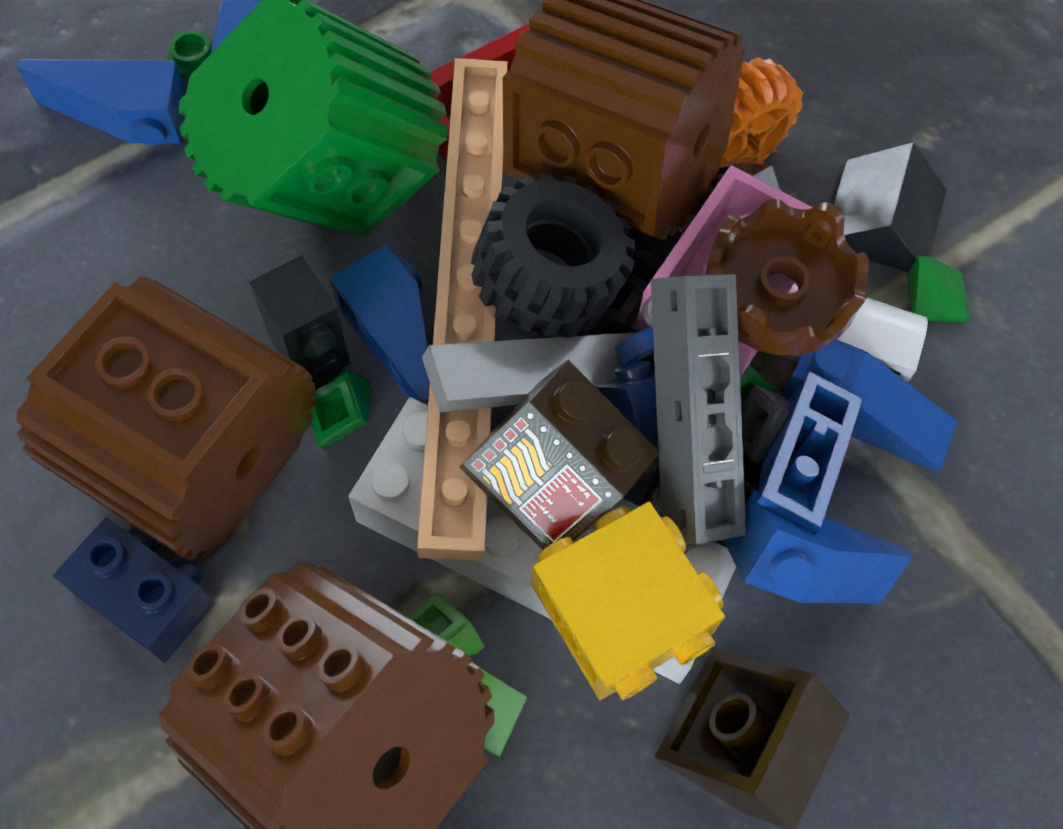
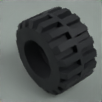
M539 174L536 182L527 176L518 179L514 188L506 186L499 193L497 201H494L471 259V264L474 265L471 274L474 286L482 287L479 298L485 307L494 305L497 309L494 317L503 324L508 320L518 325L516 332L526 336L532 330L539 332L540 338H555L557 333H560L562 337L570 338L577 337L581 329L587 333L594 328L600 318L604 317L626 282L635 262L631 259L636 251L635 241L627 237L631 228L626 218H618L616 216L618 207L610 199L603 201L598 197L599 190L588 185L587 188L576 185V179L566 176L563 177L562 181L554 179L552 174ZM536 249L546 250L557 255L568 266L549 261L538 253Z

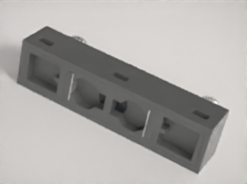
M736 274L651 279V296L644 303L643 318L653 328L658 449L660 452V483L652 492V506L659 515L669 517L676 524L685 543L698 545L746 535Z

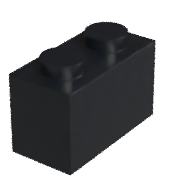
M303 255L249 281L271 342L278 353L299 364L313 377L311 382L317 384L325 383L336 377L343 367L351 364L337 307Z

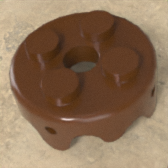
M770 199L753 213L742 219L735 213H730L725 218L712 246L705 275L736 274L738 341L769 354L799 356L819 351L835 342L849 328L868 297L865 295L869 259L866 253H857L848 245L844 236L845 219L842 211L837 206L823 202L811 209H797L788 206L782 200ZM772 274H784L795 281L798 291L790 294L778 292L771 287L767 277Z

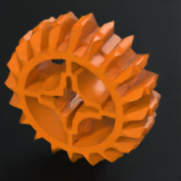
M758 57L749 63L745 61L742 63L728 145L721 159L720 167L741 162L763 164L764 160L771 153L776 152V147L779 143L788 137L789 128L797 123V114L803 106L801 101L803 92L796 85L797 81L782 65H777L771 59L763 60Z

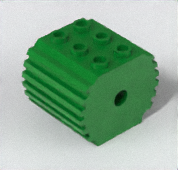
M261 0L189 76L187 92L179 100V114L186 116V120L179 127L182 138L189 139V144L184 148L187 158L197 161L192 166V169L197 176L207 178L203 184L209 191L220 193L217 197L227 202L339 232L346 231L366 236L441 171L436 163L439 146L447 140V126L440 123V119L446 115L444 103L435 100L441 92L438 84L429 80L433 75L428 68L419 64L421 61L415 55L309 0Z

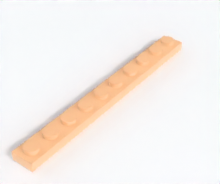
M455 58L433 345L491 342L495 340L496 317L494 315L496 307L494 305L485 307L479 298L482 287L474 286L471 274L474 265L471 264V259L494 201H497L502 190V77L507 73V62ZM431 384L429 389L417 544L418 558L484 561L487 495L459 466L490 434L491 407L439 412Z

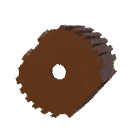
M543 0L541 12L535 10L529 18L528 31L521 32L516 42V55L510 70L502 77L503 173L517 179L528 176L535 182L539 174H552L554 179L562 181L564 176L576 179V185L587 188L590 185L599 190L597 196L603 201L610 199L618 207L616 216L618 218H626L631 228L660 240L667 239V235L673 236L677 232V227H682L687 222V216L695 212L699 199L704 198L708 192L710 181H714L719 171L721 159L728 145L745 52L741 47L743 35L644 0Z
M138 276L131 285L125 287L114 281L26 377L31 385L27 400L17 410V422L22 425L17 434L20 441L25 443L22 447L23 450L32 457L33 461L183 558L185 556L190 560H194L196 557L202 559L208 557L216 546L222 544L230 537L298 449L303 434L312 422L313 414L310 411L315 406V397L312 396L315 391V383L311 382L313 378L311 374L299 364L155 279L152 281L147 277Z
M297 562L288 572L271 574L256 591L252 592L243 601L240 609L206 646L194 654L188 666L171 683L170 702L159 713L161 728L169 735L165 742L178 757L177 761L245 829H436L489 761L483 754L485 736L495 724L494 709L487 705L488 701L492 698L489 686L481 682L484 674L479 666L471 662L473 659L327 568L321 566L319 569L311 563Z

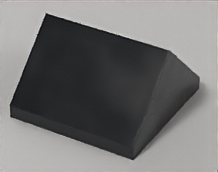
M909 143L848 159L841 175L833 205L842 211L845 219L844 236L848 245L855 252L866 253L869 261L908 272L918 256L930 257L947 189L916 145Z

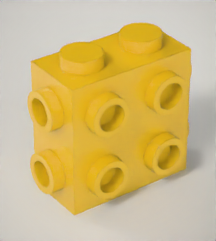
M650 501L633 511H630L627 506H621L612 510L594 525L595 532L575 543L571 537H566L552 543L537 556L538 563L533 565L531 586L599 701L616 691L622 700L639 693L658 679L653 669L673 657H676L680 665L687 664L716 644L711 635L714 634L725 618L721 610L723 599L717 586L706 573L700 572L697 574L683 553L686 550V545L678 527L669 517L664 516L660 518Z

